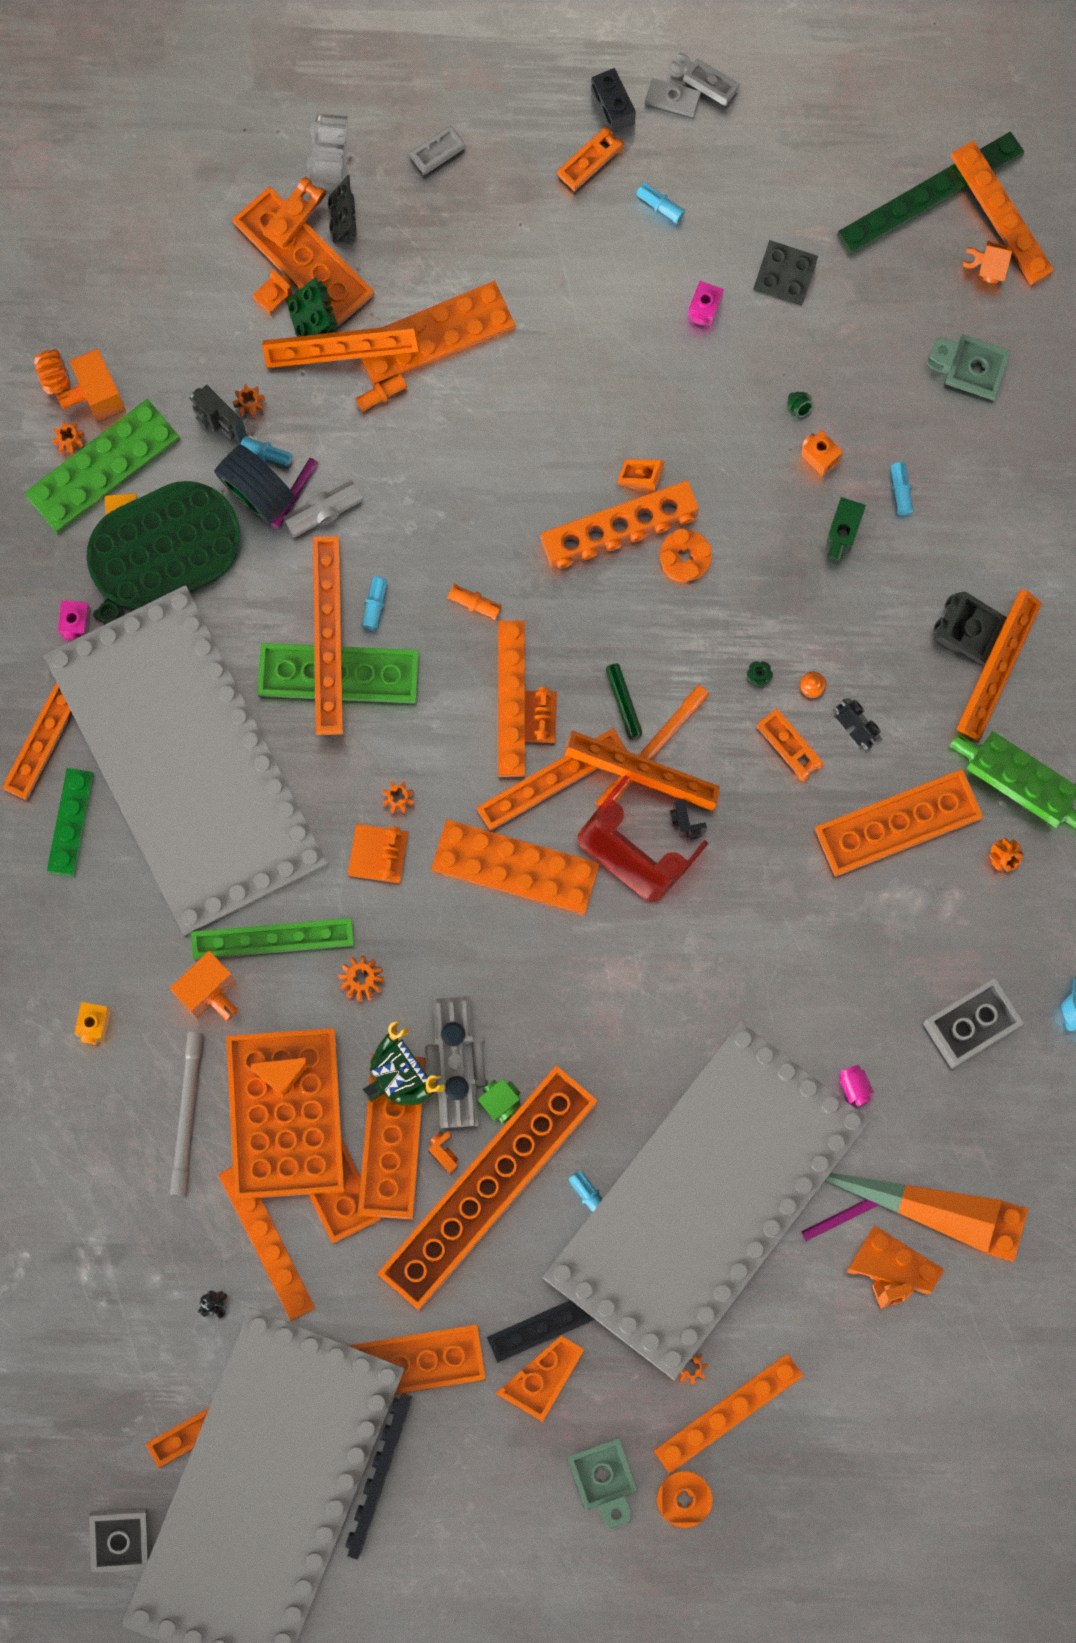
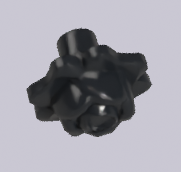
M208 1291L207 1294L200 1298L201 1307L198 1313L203 1317L214 1314L217 1319L222 1318L226 1313L222 1307L224 1306L227 1294L223 1293V1291Z

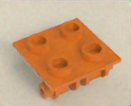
M539 687L538 691L525 690V742L555 743L557 691H549L547 687Z
M356 824L347 876L400 884L409 831H402L399 827L395 826L382 828Z

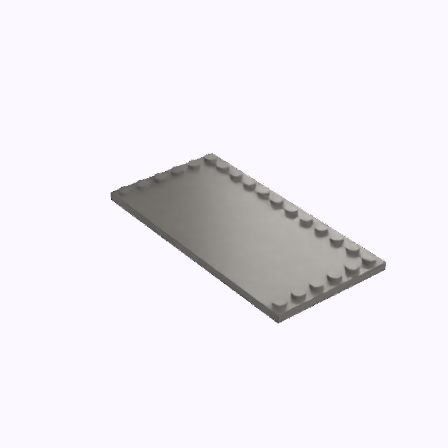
M186 585L43 655L184 937L328 865Z
M739 1022L542 1278L667 1376L675 1380L870 1122V1119L742 1022Z
M250 1307L122 1626L165 1643H296L405 1368Z

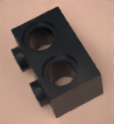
M612 68L591 77V91L613 133L635 124L636 110L616 69Z

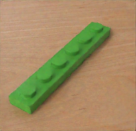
M352 918L191 932L194 960H199L208 951L216 958L354 946Z

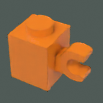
M987 241L984 252L974 247H967L966 252L973 254L975 259L971 262L964 260V267L974 268L981 264L979 276H983L984 281L998 283L999 280H1005L1012 255V246Z

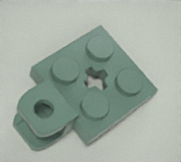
M964 334L961 335L959 342L946 338H937L931 348L927 365L935 371L948 374L945 384L994 401L1011 351ZM976 362H980L981 368L984 369V372H974V369L971 368V365H975Z
M618 1438L568 1456L567 1459L585 1511L599 1506L603 1520L610 1529L629 1523L631 1514L625 1496L637 1493L638 1490L620 1439ZM598 1467H603L604 1470L610 1471L611 1475L607 1476V1482L602 1483L601 1479H595L594 1475L598 1473ZM613 1510H620L622 1517L615 1520L611 1517V1513Z

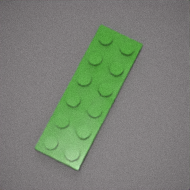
M147 398L24 493L54 531L59 534L103 500L105 496L111 494L181 439Z
M261 643L258 696L315 699L314 645ZM341 646L342 700L416 704L419 650Z

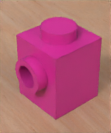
M699 281L689 306L688 317L697 324H709L712 326L723 299L724 289Z
M61 600L58 632L65 641L71 642L89 633L91 608L87 602Z

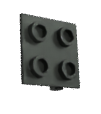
M347 175L328 197V208L331 209L332 217L329 223L330 233H333V243H336L340 237H344L345 241H353L355 239L354 236L357 235L356 222H354L356 216L353 215L355 214L354 194H352L350 188V175Z
M769 240L753 290L802 305L817 264L818 256Z

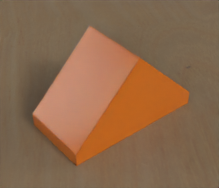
M625 459L617 483L645 494L656 492L664 473L665 462L662 460Z
M306 1058L251 1064V1070L283 1097L308 1067Z

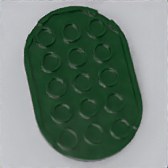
M180 481L165 485L116 508L99 521L92 531L87 545V566L90 576L99 591L109 600L133 609H138L185 585L188 591H191L216 579L232 563L240 541L238 518L229 501L210 486L193 481Z

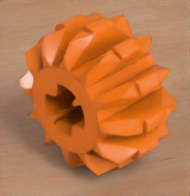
M48 349L35 355V368L43 390L50 395L69 389V375L59 351Z
M361 956L359 964L352 957L350 958L352 967L346 964L342 965V969L348 974H339V980L346 981L340 985L342 991L350 989L347 993L349 999L357 993L358 1002H362L363 994H366L367 998L372 1000L373 996L370 991L373 990L376 993H380L381 989L376 984L385 982L383 977L377 976L383 972L382 967L374 968L376 965L375 959H371L366 965L365 956ZM359 973H363V976L368 975L365 978V984L361 985L359 981L355 983L358 980L357 975Z

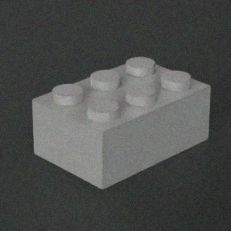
M993 978L934 1014L923 1023L951 1069L961 1065L1025 1024L996 978Z

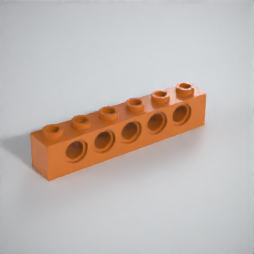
M686 480L540 533L541 543L551 569L555 567L563 569L572 565L574 560L580 558L583 560L591 559L599 551L605 549L607 551L616 550L624 542L630 540L632 542L641 541L646 538L647 534L655 531L657 534L669 530L671 525L677 523L681 525L688 524L698 516L699 507L689 482ZM666 505H672L676 508V511L668 514L662 508ZM648 514L652 519L649 522H641L638 516ZM622 522L627 525V529L617 531L613 526L616 523ZM593 531H598L602 533L603 537L599 540H593L589 537V534ZM568 540H574L579 545L574 549H569L564 544Z

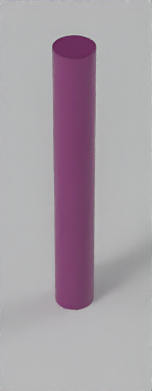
M309 458L290 489L295 498L270 523L272 526L280 528L284 521L283 517L289 513L316 468L318 462L315 459Z
M866 1199L801 1231L805 1241L879 1204Z

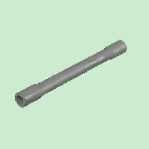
M188 1032L186 1040V1062L175 1161L170 1185V1195L186 1196L187 1168L199 1060L201 1058L204 1035L194 1032Z

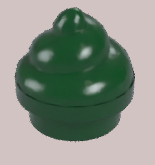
M791 392L788 396L787 406L793 416L802 418L811 412L813 402L811 396L806 392Z

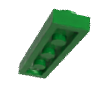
M71 768L66 769L47 866L48 873L75 876L94 778L93 772Z

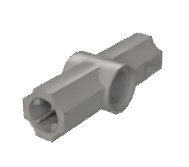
M350 480L328 493L323 491L312 496L306 505L285 515L283 519L295 538L317 525L324 526L333 522L339 517L341 512L362 502L363 499L355 483Z

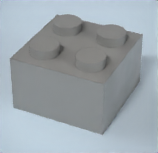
M146 1508L90 1512L91 1573L144 1570L148 1561Z

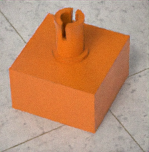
M98 348L69 361L79 383H77V387L56 395L63 410L82 401L88 402L97 423L126 411Z
M210 951L200 958L169 988L197 1019L211 1006L214 1007L226 1022L232 1019L231 1015L225 1010L226 1008L234 1016L239 1011L224 995L236 983V980Z

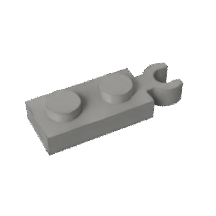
M680 52L677 57V61L682 64L674 60L671 63V71L676 74H684V82L724 106L728 104L739 89L740 83L698 58L693 63L688 55Z

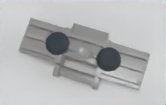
M470 996L432 999L435 1044L425 1046V1055L428 1056V1077L432 1075L441 1076L435 1083H437V1086L445 1085V1090L438 1092L440 1128L478 1126L476 1087L488 1085V1080H485L483 1056L485 1037H473ZM464 1045H472L474 1079H465L463 1063Z

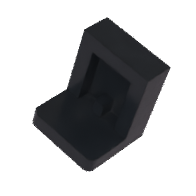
M685 800L675 801L673 805L674 810H670L672 826L677 825L680 838L686 837L687 840L702 837V833H705L707 830L706 822L690 825Z

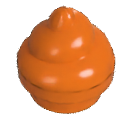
M808 672L801 678L800 689L807 697L817 698L826 690V679L818 672Z

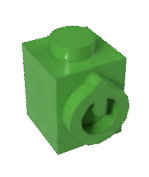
M503 1079L499 1082L496 1080L491 1081L484 1087L483 1091L485 1093L477 1099L480 1106L495 1123L499 1120L502 1124L505 1123L522 1106L518 1098L520 1091L511 1081L506 1083Z

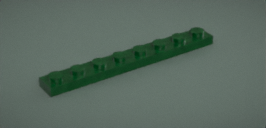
M1011 131L980 149L993 172L1022 157L1025 152ZM953 164L839 230L837 235L850 255H853L967 189L969 185L956 164Z

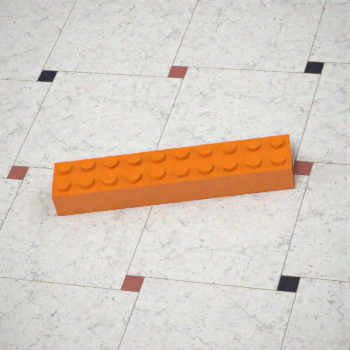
M556 1065L380 1269L377 1275L420 1312L596 1107L598 1100Z

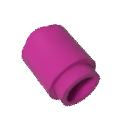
M855 1065L839 1073L841 1076L839 1081L849 1104L855 1103L857 1107H860L872 1101L870 1096L875 1093L865 1070H861L859 1065Z

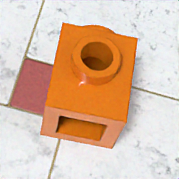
M822 430L816 435L814 433L810 434L802 443L801 456L822 477L842 459L843 451Z

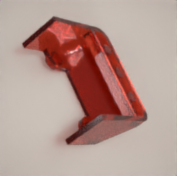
M625 775L580 829L577 835V842L585 852L647 902H657L668 893L709 843L706 840L702 841L688 859L675 852L667 853L658 863L651 859L616 830L623 820L624 812L622 807L613 798L628 781L629 777Z

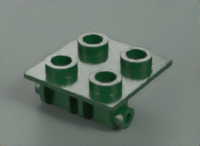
M314 277L286 300L297 337L317 335L324 329H326L327 333L336 330L337 321L334 313H331L333 307L329 306L331 300L329 299L327 286L323 285L322 281H318L317 277Z

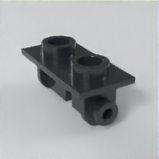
M843 699L842 701L845 703V706L842 704L836 706L833 709L836 713L834 716L845 730L853 724L855 725L856 729L849 735L860 749L863 748L867 751L874 745L871 742L872 740L875 742L882 740L879 735L881 730L874 721H868L862 714L864 709L857 700Z

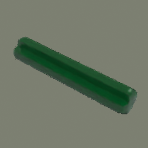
M618 663L611 664L606 667V673L628 737L630 739L642 736V729L620 665Z

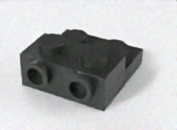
M207 384L202 389H196L190 395L189 399L193 402V411L197 415L195 418L205 429L210 427L216 432L221 428L222 432L230 440L235 438L239 443L247 436L243 420Z
M965 591L955 593V595L952 594L945 603V608L948 610L944 618L938 619L934 625L933 630L937 632L934 640L954 652L960 651L976 662L983 664L986 662L1007 617Z

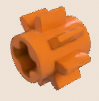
M244 384V389L240 392L235 391L238 400L233 401L234 408H240L239 413L241 417L248 414L254 418L255 413L264 411L260 403L266 400L264 395H258V386L252 389Z
M63 421V426L59 429H53L57 438L52 439V442L55 446L60 445L59 451L61 454L65 451H71L74 455L78 447H84L80 439L84 438L85 434L81 430L77 431L78 425L76 422L71 426Z
M392 781L390 790L382 791L388 797V799L383 801V805H390L392 814L396 810H402L406 814L405 808L408 805L414 806V801L409 799L414 794V790H406L405 781L401 783V786H395V783ZM399 793H402L404 800L399 799L398 803H396L393 796H398Z
M1006 838L998 840L993 844L991 854H989V857L993 860L991 864L998 871L1002 868L1007 872L1016 869L1022 862V856H1024V853L1020 850L1021 845L1015 839L1010 842Z
M701 1353L696 1358L692 1357L690 1359L693 1364H698V1369L694 1371V1375H690L689 1371H684L683 1369L680 1382L684 1381L685 1378H690V1383L694 1385L696 1376L705 1379L701 1370L708 1367V1364H701L699 1361L702 1357Z

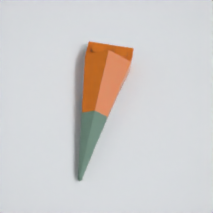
M830 1173L825 1180L987 1255L1011 1262L1015 1261L1029 1208L998 1199Z

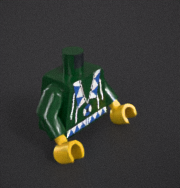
M401 1021L390 1024L388 1028L389 1033L379 1043L370 1062V1075L374 1082L362 1089L370 1102L384 1095L391 1105L397 1103L400 1106H415L427 1100L434 1092L445 1090V1085L435 1086L436 1080L441 1078V1076L432 1075L428 1077L402 1039L398 1041L399 1037L408 1034V1028H404L400 1033L397 1031V1025Z

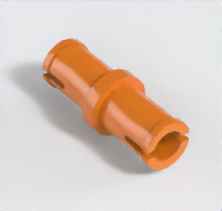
M399 373L382 384H375V388L356 397L355 400L361 411L365 412V410L382 401L383 403L389 401V397L408 388Z
M455 583L447 598L468 607V611L474 612L475 610L493 620H496L502 607L501 604L482 597L480 592L476 591V593H473Z

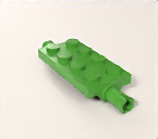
M994 731L990 733L983 745L980 744L979 746L961 735V733L957 734L949 747L970 759L967 770L1057 828L1060 822L1063 823L1065 821L1076 829V810L1072 804L1076 799L1075 784Z

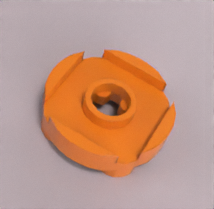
M676 530L664 540L660 548V563L664 573L672 580L681 583L702 578L711 565V545L705 537L695 531ZM686 550L690 551V556L693 559H687L685 562H682L679 553Z
M680 1471L673 1473L664 1479L657 1492V1506L666 1521L676 1527L690 1528L698 1525L705 1520L712 1508L713 1497L710 1487L703 1478L693 1472ZM682 1491H687V1495L693 1498V1501L687 1504V1508H682V1504L676 1500L677 1497L682 1495Z

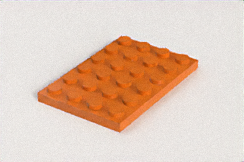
M335 1028L226 1036L234 1199L345 1192ZM298 1058H306L308 1062L306 1070L284 1097L251 1070V1064Z

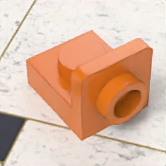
M274 269L270 272L271 278L252 295L253 299L270 316L293 295L291 289L292 282L285 274L281 273L279 275Z
M449 1131L445 1134L439 1132L429 1141L431 1146L428 1148V1152L451 1176L458 1169V1165L455 1163L458 1158L448 1147L443 1150L442 1146L452 1138V1134Z
M880 1280L872 1284L881 1309L905 1302L914 1293L910 1282L901 1285L900 1282L891 1283Z

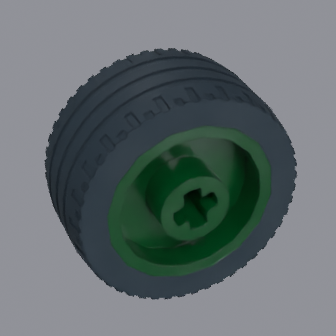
M239 444L214 470L217 477L230 492L267 524L273 522L295 498L292 491L280 477L244 445Z

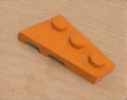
M874 1225L846 1272L866 1275L870 1279L877 1281L900 1282L901 1285L910 1282L913 1291L930 1295L944 1269Z
M560 1336L495 1394L543 1422L585 1349Z

